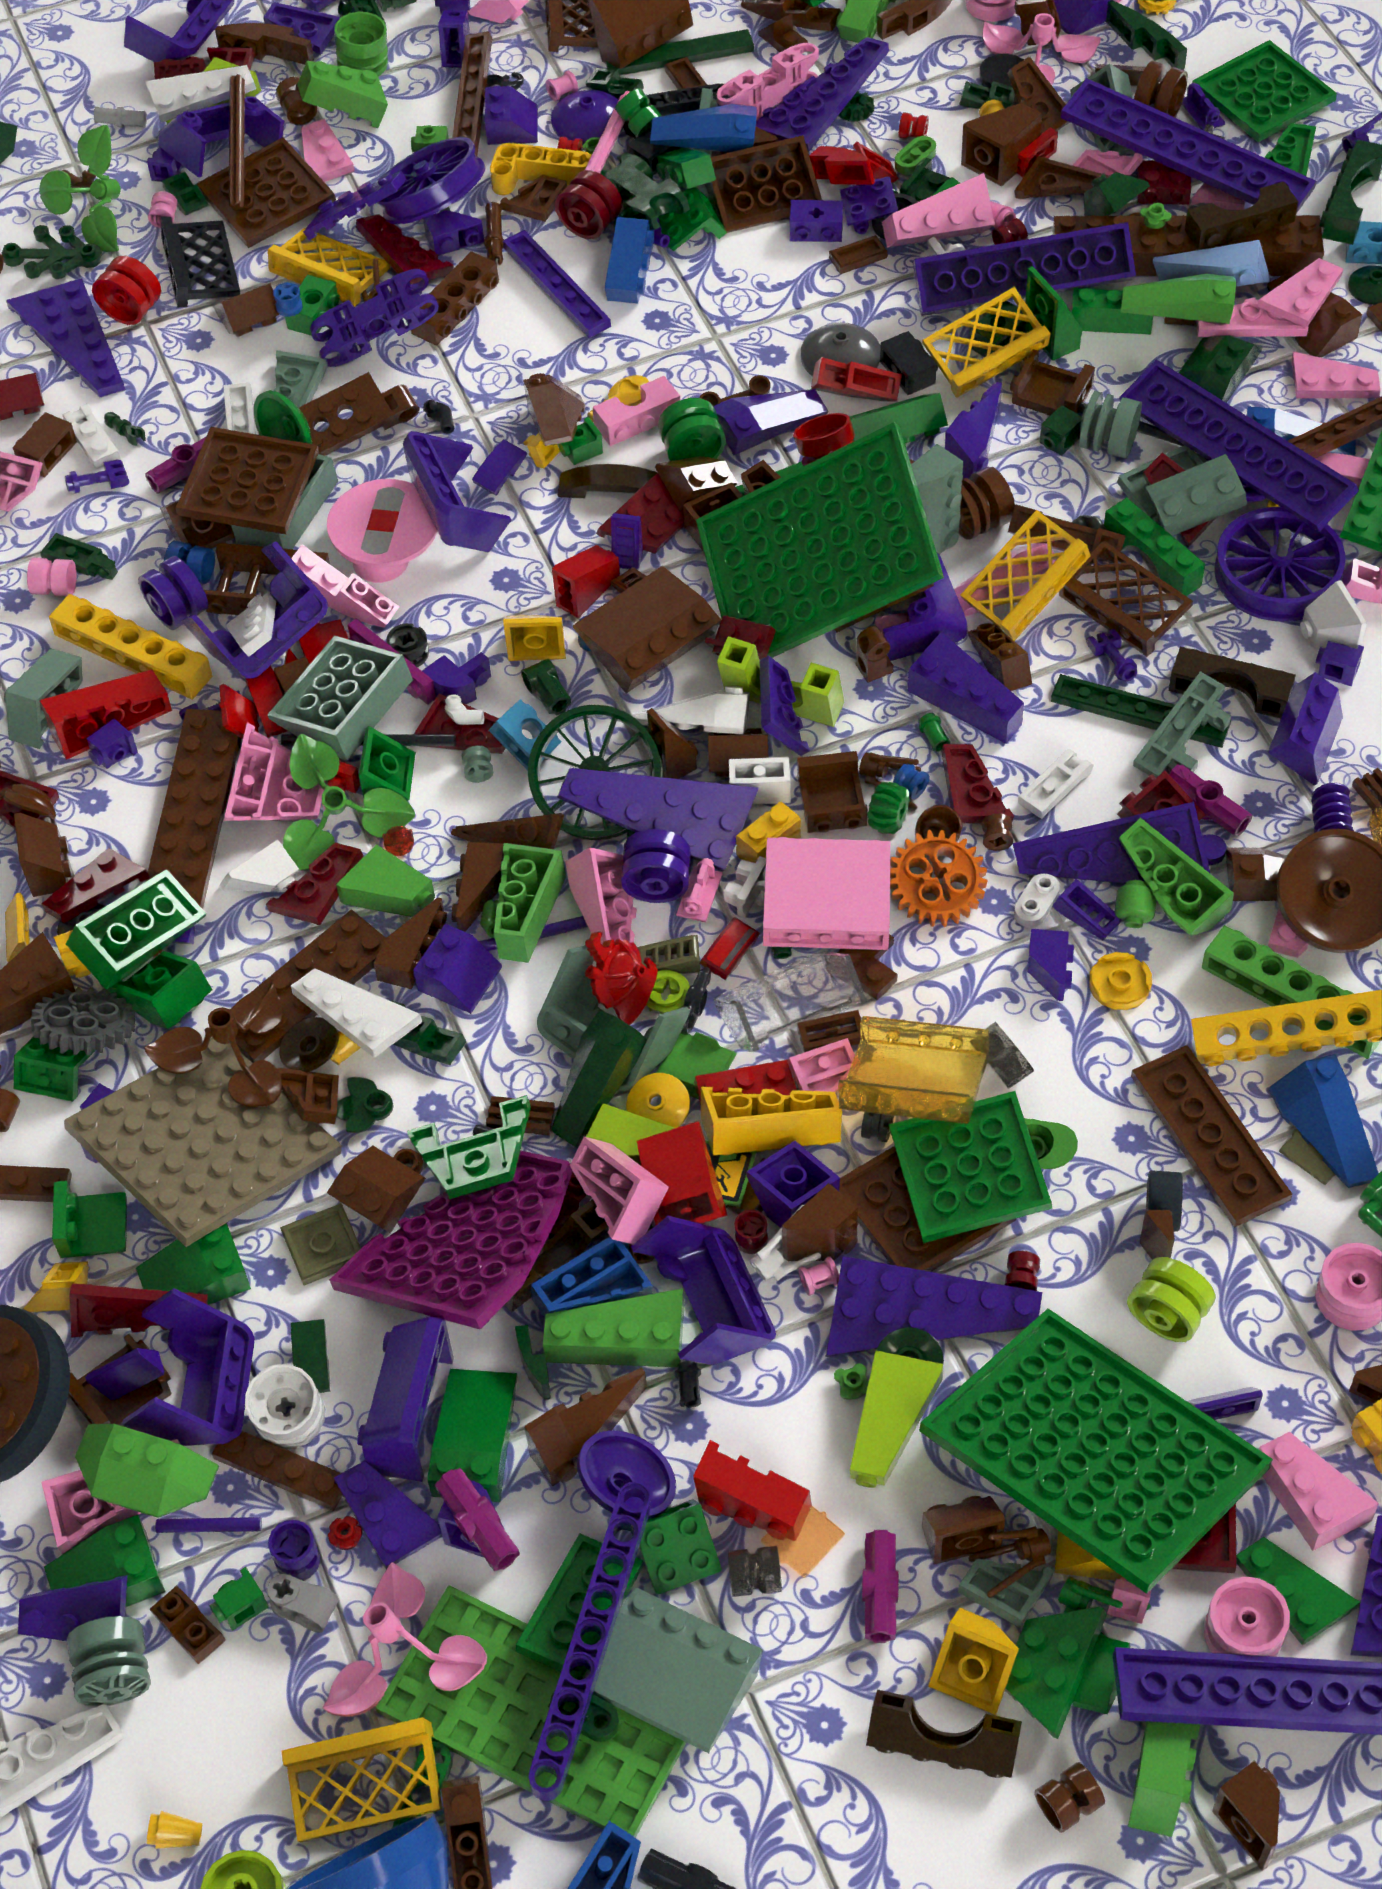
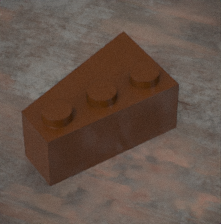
M43 932L0 970V1035L30 1020L32 1010L36 1009L35 1004L43 1003V997L52 998L53 992L63 995L64 989L76 992L69 973Z

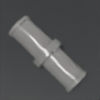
M96 106L94 108V122L116 124L117 127L121 128L124 125L145 128L147 113L146 111L125 110L124 107L112 109Z

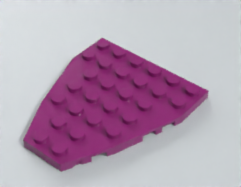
M520 1150L512 1181L452 1199L448 1197L446 1192H443L423 1205L424 1214L410 1219L404 1217L398 1221L400 1229L384 1238L379 1233L371 1238L329 1279L333 1290L427 1316L444 1318L446 1321L480 1330L523 1286L559 1216L573 1172L569 1161Z

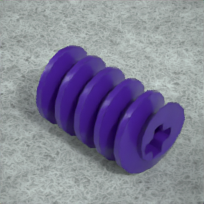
M1337 782L1327 783L1316 788L1312 793L1311 802L1315 833L1328 829L1354 831L1352 827L1350 791L1344 784Z

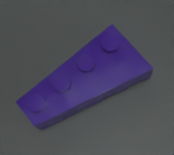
M940 632L908 669V692L999 741L1007 744L1022 726L1024 702L944 633Z

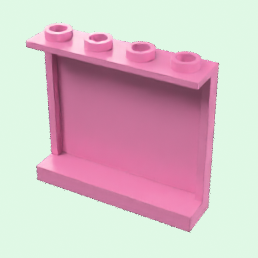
M767 838L763 946L888 950L891 841Z

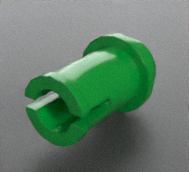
M928 713L920 718L919 730L925 733L933 751L940 752L943 744H950V740L940 725V717L935 716L934 713Z

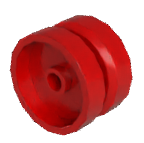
M117 256L106 267L105 272L96 279L92 286V294L98 306L109 317L126 325H136L147 314L148 309L160 298L162 292L160 282L155 274L145 264L129 256Z

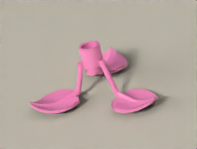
M1045 13L1038 14L1035 17L1034 24H1030V29L1025 37L1018 29L1009 26L993 25L986 21L984 22L982 33L986 48L994 54H1013L1015 50L1020 51L1032 35L1034 42L1038 45L1035 64L1051 85L1055 80L1053 68L1049 65H1039L1043 45H1046L1052 38L1055 51L1061 52V57L1064 60L1072 63H1085L1094 56L1101 37L1066 34L1059 36L1057 40L1056 28L1054 27L1055 20L1051 15Z
M391 1562L379 1581L370 1606L363 1615V1622L372 1633L368 1637V1641L372 1647L374 1667L368 1661H356L344 1667L335 1678L323 1709L327 1713L336 1716L351 1717L366 1713L380 1702L387 1689V1682L382 1676L378 1675L382 1670L378 1647L379 1642L391 1644L398 1640L400 1635L428 1658L435 1661L430 1667L429 1677L435 1687L444 1691L462 1688L481 1673L487 1664L486 1652L476 1640L468 1636L455 1635L446 1638L440 1646L439 1654H436L407 1632L401 1625L400 1618H409L420 1609L425 1598V1588L416 1576L404 1571L398 1565Z

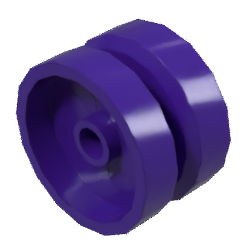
M171 556L160 563L159 571L151 569L138 577L140 591L155 616L171 630H175L183 625L181 621L188 617L187 614L199 615L208 609V600L202 585L188 565L176 556Z
M662 829L639 831L628 837L624 843V865L622 866L621 875L622 888L625 892L637 900L649 903H665L682 897L688 890L690 845L685 838L674 832Z

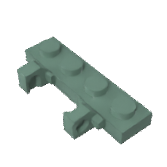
M1200 671L1134 759L1133 766L1149 776L1153 774L1156 778L1164 770L1168 769L1171 771L1177 764L1184 765L1194 773L1198 767V760L1185 753L1187 749L1185 744L1200 724L1205 726L1208 722L1211 726L1222 732L1228 727L1231 715L1221 710L1222 704L1218 702L1225 692V686Z

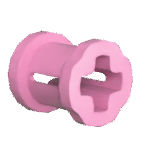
M569 70L564 72L563 76L554 80L550 78L545 82L547 92L553 101L559 100L560 96L578 91L577 80Z
M831 1257L825 1258L823 1263L809 1268L802 1266L798 1268L801 1283L808 1296L813 1295L814 1290L831 1284L834 1286L838 1285L839 1273Z

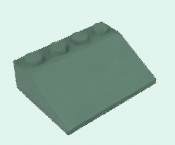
M936 444L913 462L911 466L936 552L941 554L948 547H953L959 539L963 461Z
M334 635L267 716L271 721L297 737L300 734H304L312 739L326 743L335 750L338 758L348 760L364 741L365 729L368 726L374 728L413 681V678L402 654Z
M635 1587L618 1612L593 1694L611 1705L709 1754L757 1678L763 1649ZM587 1670V1672H586V1674H585V1676H584L583 1679H585V1678H587V1677L589 1676V1674H590V1671H589V1670Z

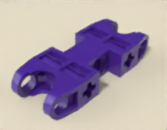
M411 269L399 273L376 285L378 295L356 307L353 306L350 300H347L315 319L310 326L313 339L318 342L327 341L325 346L319 351V357L327 359L328 367H337L349 363L372 351L369 341L392 329L395 330L398 336H401L432 318L438 311V302L431 294L421 295L429 283L426 273L420 269ZM414 278H422L420 282L412 285L410 284L411 280H413ZM387 286H390L392 294L389 292ZM432 303L431 307L420 309L424 304ZM321 327H329V329L322 333H316ZM338 352L334 358H325L328 354Z

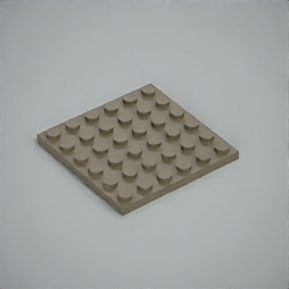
M213 1037L210 1039L208 1048L200 1051L203 1062L197 1069L184 1074H174L158 1067L64 1120V1129L185 1247L340 1155L342 1145L318 1123L302 1120L283 1091H281L278 1100L269 1106L247 1107L236 1103L230 1096L228 1085L230 1078L235 1073L243 1070L230 1043L221 1044L216 1042ZM242 1054L243 1059H244L246 1065H247L248 1068H249V1066H250L251 1064H253V1063L250 1062V1061Z

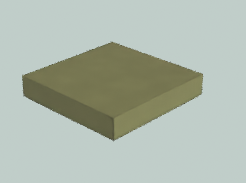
M342 1203L280 1227L304 1286L335 1274L361 1249Z

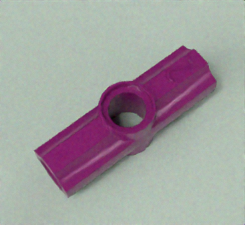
M206 437L192 445L181 444L176 446L172 451L171 458L145 473L146 480L157 494L180 480H188Z
M1177 764L1170 771L1169 775L1206 814L1202 819H1212L1234 836H1239L1246 830L1252 820V814L1223 794L1224 790L1218 782L1212 780L1205 781L1184 765Z
M461 1468L451 1469L443 1474L441 1479L435 1484V1487L453 1512L454 1520L464 1537L470 1543L474 1542L494 1572L504 1570L513 1564L514 1560L520 1555L519 1549L502 1527L501 1520L490 1501L485 1496H480Z
M874 1530L873 1532L866 1533L865 1569H863L862 1602H865V1639L873 1643H887L888 1641L895 1640L897 1630L896 1603H898L899 1571L896 1570V1534L890 1533L887 1530Z

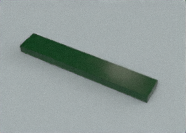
M749 29L662 44L622 69L613 66L607 61L605 66L606 68L618 69L619 75L664 68L665 64L685 57L692 63L754 52V43Z
M1062 674L1059 675L1051 695V702L1153 730L1158 729L1175 706V704ZM1231 720L1224 732L1214 728L1208 722L1205 726L1200 724L1190 740L1223 748Z

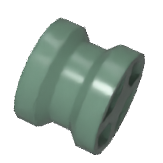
M472 746L463 751L461 757L462 763L465 766L464 776L468 781L480 783L489 780L493 776V765L490 763L491 753L488 748Z

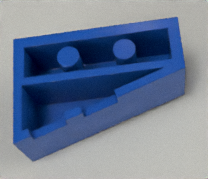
M617 217L604 287L607 301L639 304L641 294L645 293V277L647 270H649L654 243V231L650 230L648 220Z
M609 1821L567 1889H630L641 1841Z

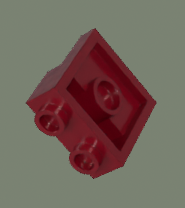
M1143 160L1137 167L1136 178L1148 181L1150 187L1137 196V204L1189 205L1191 196L1190 176L1153 160Z
M1164 770L1157 778L1153 774L1146 778L1139 785L1142 789L1140 793L1135 795L1132 791L1119 802L1122 809L1116 814L1120 818H1125L1194 801ZM1195 803L1198 821H1200L1206 814Z

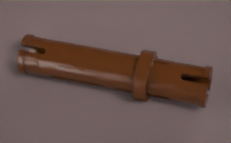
M491 202V210L489 203L485 206L486 237L484 238V246L487 249L486 258L495 262L498 258V264L501 265L503 263L502 249L504 248L501 220L502 207L497 202Z

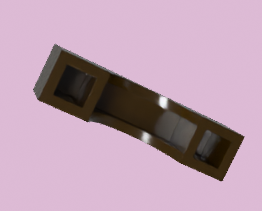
M1283 181L1260 188L1256 204L1244 210H1226L1213 203L1188 209L1185 231L1198 250L1214 247L1295 222L1299 201Z
M1180 646L1171 672L1168 691L1184 694L1201 671L1225 687H1231L1243 692L1251 700L1255 713L1281 719L1292 692L1296 674Z
M593 1199L572 1213L563 1227L543 1245L523 1286L505 1304L511 1313L532 1298L531 1284L610 1237L608 1234L610 1228L605 1219L599 1217L596 1213L595 1208L597 1205Z
M877 1689L872 1706L866 1746L874 1747L882 1753L890 1754L897 1752L911 1755L913 1759L922 1762L933 1760L946 1763L949 1767L957 1770L969 1768L982 1771L987 1776L993 1778H1012L1022 1721L986 1713L973 1728L960 1733H947L931 1727L923 1720L917 1711L913 1697Z

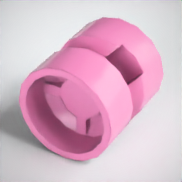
M31 558L27 569V586L31 594L49 595L51 591L55 596L74 594L77 571L73 560L55 559L52 563L47 558Z

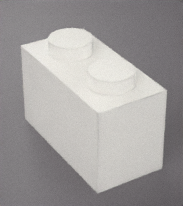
M789 757L729 759L730 785L759 788L753 804H777L779 801L791 803Z

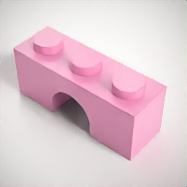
M665 376L640 386L641 404L627 406L616 396L593 406L594 424L609 446L625 441L657 426L659 417L664 410L680 400L679 393Z

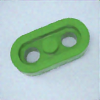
M919 136L913 139L896 154V171L903 175H912L917 165H921L926 158L933 159L935 157L936 141L928 136Z

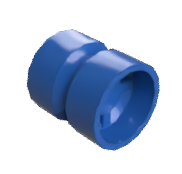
M173 540L167 547L164 561L171 556L180 558L192 570L200 584H207L215 568L214 550L198 545L192 547L190 543Z

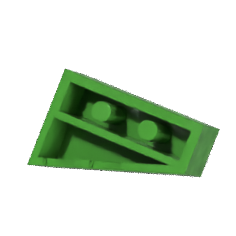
M306 60L297 84L302 101L331 112L336 108L349 113L348 118L356 120L357 117L371 121L372 127L379 128L388 103L377 73L370 70L353 69L343 65L336 66L321 61L313 62Z

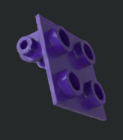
M890 176L876 179L873 185H854L840 189L847 225H853L854 230L860 235L867 233L869 220L888 216L898 211Z

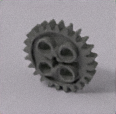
M77 987L76 992L64 989L63 995L53 992L52 998L43 997V1003H36V1009L32 1010L31 1031H34V1038H40V1044L49 1043V1049L60 1047V1053L70 1049L73 1050V1055H77L80 1050H84L87 1055H90L91 1050L94 1049L99 1053H103L104 1047L114 1050L115 1043L125 1044V1038H131V1032H135V1010H132V1004H126L125 998L117 999V993L106 995V989H102L97 993L94 992L93 987H90L87 992H83L80 987Z

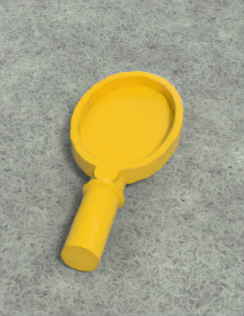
M641 375L625 377L611 387L607 400L617 396L627 406L639 405L641 403L640 386L648 383L649 380ZM593 410L587 414V417H589L592 420V422H594Z

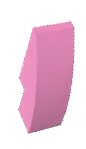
M1354 558L1343 572V584L1351 597L1382 604V566L1379 568Z

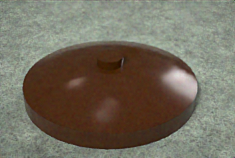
M1347 829L1322 830L1307 836L1295 845L1283 860L1276 882L1278 905L1283 918L1292 931L1306 943L1333 953L1359 951L1382 938V847L1371 838Z

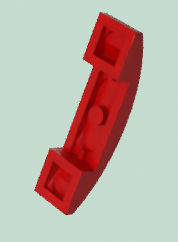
M270 665L258 677L252 679L244 678L266 737L270 738L271 736L288 732L271 721L267 716L283 697L272 666Z

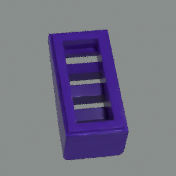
M612 513L611 551L619 557V566L622 569L634 567L638 570L640 568L643 558L641 517ZM620 527L633 528V530H631V529H623V528H620Z
M1077 879L1067 887L1052 906L1060 914L1101 940H1104L1122 921L1115 915L1114 910ZM1073 898L1077 900L1075 904L1071 901ZM1083 904L1088 907L1085 911L1080 909ZM1093 911L1098 913L1094 920L1089 916ZM1103 918L1109 920L1103 928L1099 925Z

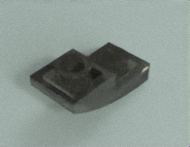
M996 1021L970 1039L974 1048L986 1060L995 1075L1008 1089L1034 1072L1031 1064Z

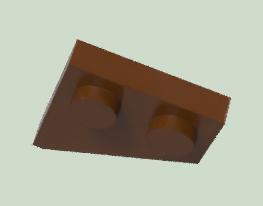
M542 175L531 184L518 189L517 196L510 200L506 197L502 198L500 201L502 210L546 222L555 208L557 196L567 187V181Z

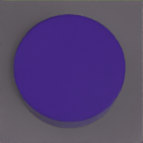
M1203 835L1208 864H1219L1225 858V841L1217 835Z

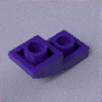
M503 439L479 467L472 478L473 483L497 496L510 475L514 476L528 453Z

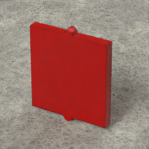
M341 619L323 624L317 623L298 640L304 657L307 658L309 664H311L334 635L349 639Z
M226 684L220 685L221 703H219L222 713L223 727L242 739L247 723L253 725L255 731L259 733L258 727L260 725L257 720L255 704Z

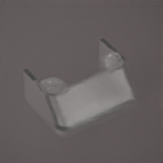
M827 951L807 956L713 998L717 1011L739 1048L748 1050V1052H755L766 1045L765 1040L769 1038L770 1033L820 1011H831L832 1015L850 1009V1003L864 1004L868 1002L850 955Z

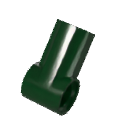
M545 659L521 670L526 688L531 694L536 693L549 714L560 715L571 705V698L560 683L557 671L550 659Z

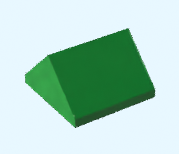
M370 726L365 729L359 771L363 798L372 789L385 788L396 792L407 801L410 800L416 752Z

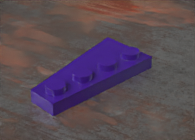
M401 170L392 175L390 172H387L380 176L377 182L373 184L368 181L362 184L356 192L351 193V191H347L334 202L331 200L324 202L318 207V214L303 233L308 240H311L317 236L318 231L323 226L326 230H329L336 226L337 222L346 215L348 218L356 215L366 206V203L370 207L394 194L405 182L404 174Z
M1378 1515L1375 1521L1350 1656L1382 1657L1381 1515Z

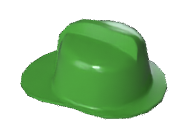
M1024 1118L1041 1169H1056L1066 1165L1073 1159L1078 1149V1139L1072 1129L1060 1123Z

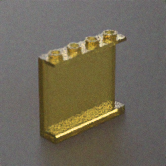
M863 1016L860 1023L861 1040L846 1080H839L838 1082L839 1109L969 1124L989 1058V1029Z

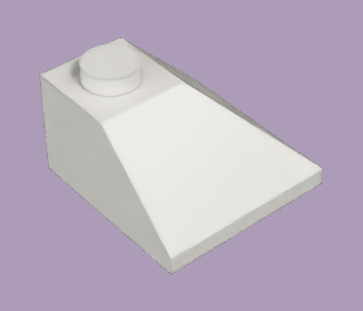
M1342 580L1336 581L1305 608L1303 621L1300 623L1303 637L1305 639L1308 638L1313 648L1317 650L1320 647L1326 648L1328 641L1357 649L1358 645L1362 646L1367 626L1366 619Z
M277 839L228 872L219 886L222 890L271 892L276 887L282 891L295 881L293 876L299 868Z

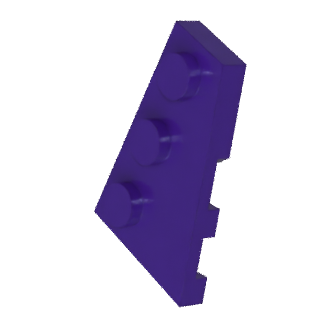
M277 2L272 3L263 17L265 24L294 28L295 36L311 40L313 51L319 55L323 53L335 35V24L340 19L339 16Z
M362 1461L334 1478L335 1484L386 1570L391 1562L397 1564L442 1537L439 1523L366 1461Z
M128 1575L103 1582H90L67 1589L60 1588L25 1595L19 1599L17 1634L67 1641L68 1634L84 1623L104 1617H125Z

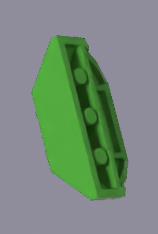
M88 1424L75 1455L93 1498L157 1518L183 1509L195 1502L198 1503L206 1500L219 1468L218 1464L181 1444L117 1424Z

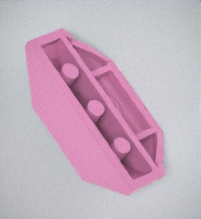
M0 451V510L9 512L36 490L43 463Z

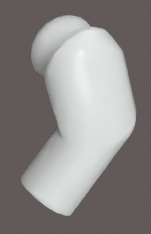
M449 695L445 699V711L456 724H484L483 710H467L461 703V698L458 695Z

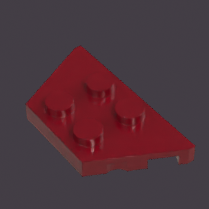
M658 473L615 512L617 514L641 517L643 550L654 554L684 527L683 511H679ZM611 517L598 528L596 533L598 536L605 538V535L611 536ZM620 527V528H623V529H631V530H633V528Z

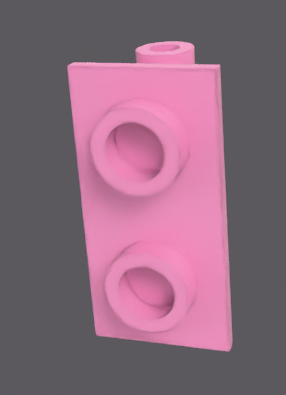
M703 858L702 861L698 862L697 866H693L689 877L688 890L681 899L676 916L701 922L707 921L723 872L715 871L714 862L711 859Z

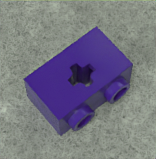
M791 200L790 241L842 242L843 201Z

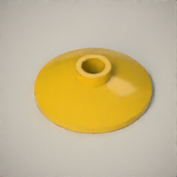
M652 1073L639 1079L631 1088L627 1097L626 1108L630 1113L678 1128L688 1116L690 1097L686 1087L678 1078L667 1073ZM656 1096L661 1097V1103L658 1106L651 1105L652 1098Z

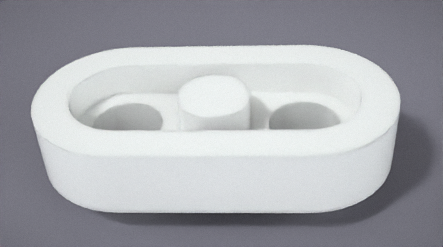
M1038 874L1030 880L1015 904L1014 917L1018 924L1026 928H1034L1043 923L1054 902L1059 897L1060 883L1054 876ZM1026 907H1032V908H1034V909H1033V910H1029V909H1027Z

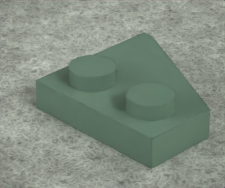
M976 1559L959 1584L958 1592L1020 1628L1052 1579L1054 1570L1049 1567H1043L1042 1571L1031 1570L1003 1591L989 1598L987 1592L1020 1569L1021 1564L1008 1562L998 1564L992 1560Z

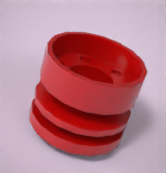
M831 413L808 420L800 425L793 434L797 450L801 456H804L802 458L803 466L854 442L855 436L850 417L843 413Z

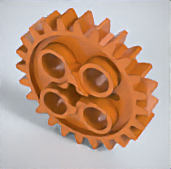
M928 830L927 838L925 839L919 833H916L915 843L905 839V849L897 847L895 853L897 857H891L890 866L893 867L890 868V889H895L891 894V899H901L897 909L902 910L907 907V918H911L914 914L919 915L918 924H921L925 918L930 920L931 927H934L936 919H940L944 927L947 926L948 918H952L958 924L960 913L966 918L970 917V908L977 910L979 906L977 899L984 898L985 891L983 888H986L988 880L982 878L986 876L987 868L979 867L982 865L983 856L974 857L977 849L975 846L969 849L965 848L966 838L959 843L956 842V833H953L949 839L945 838L944 830L940 831L938 837H934L932 831ZM924 856H929V857H930L931 862H932L931 865H930L929 861H928ZM947 856L952 862L942 863L937 858ZM919 867L924 873L914 874L909 869ZM960 882L965 888L960 890L954 889L950 884ZM943 892L948 897V899H950V901L945 900ZM932 893L937 899L928 901L922 895Z

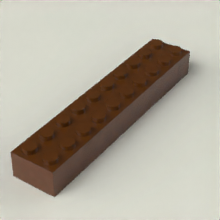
M1066 215L1054 216L1052 235L1128 222L1136 276H1157L1153 263L1154 257L1198 250L1185 231L1186 216L1172 215L1171 220L1166 221L1165 225L1159 229L1147 227L1144 223L1145 217ZM1296 215L1295 222L1214 247L1260 240L1269 275L1282 276L1286 273L1295 275L1318 258L1323 259L1324 246L1322 229L1319 227L1320 215Z

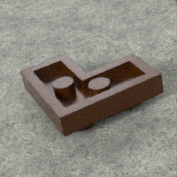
M890 934L888 949L894 945V937ZM840 949L830 959L831 968L875 1000L884 995L897 982L898 978L897 973L878 960L887 950Z

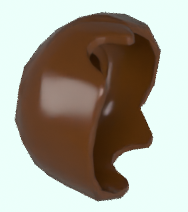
M934 805L920 815L914 831L915 835L919 833L925 839L927 838L928 830L932 831L934 837H938L940 831L944 830L945 838L948 839L953 833H956L955 841L958 842L963 824L958 813L949 806Z

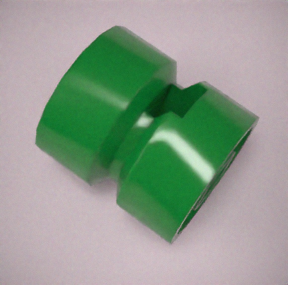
M641 88L626 94L615 107L622 120L629 121L628 127L636 138L652 127V118L661 117L655 106L649 105L650 100Z

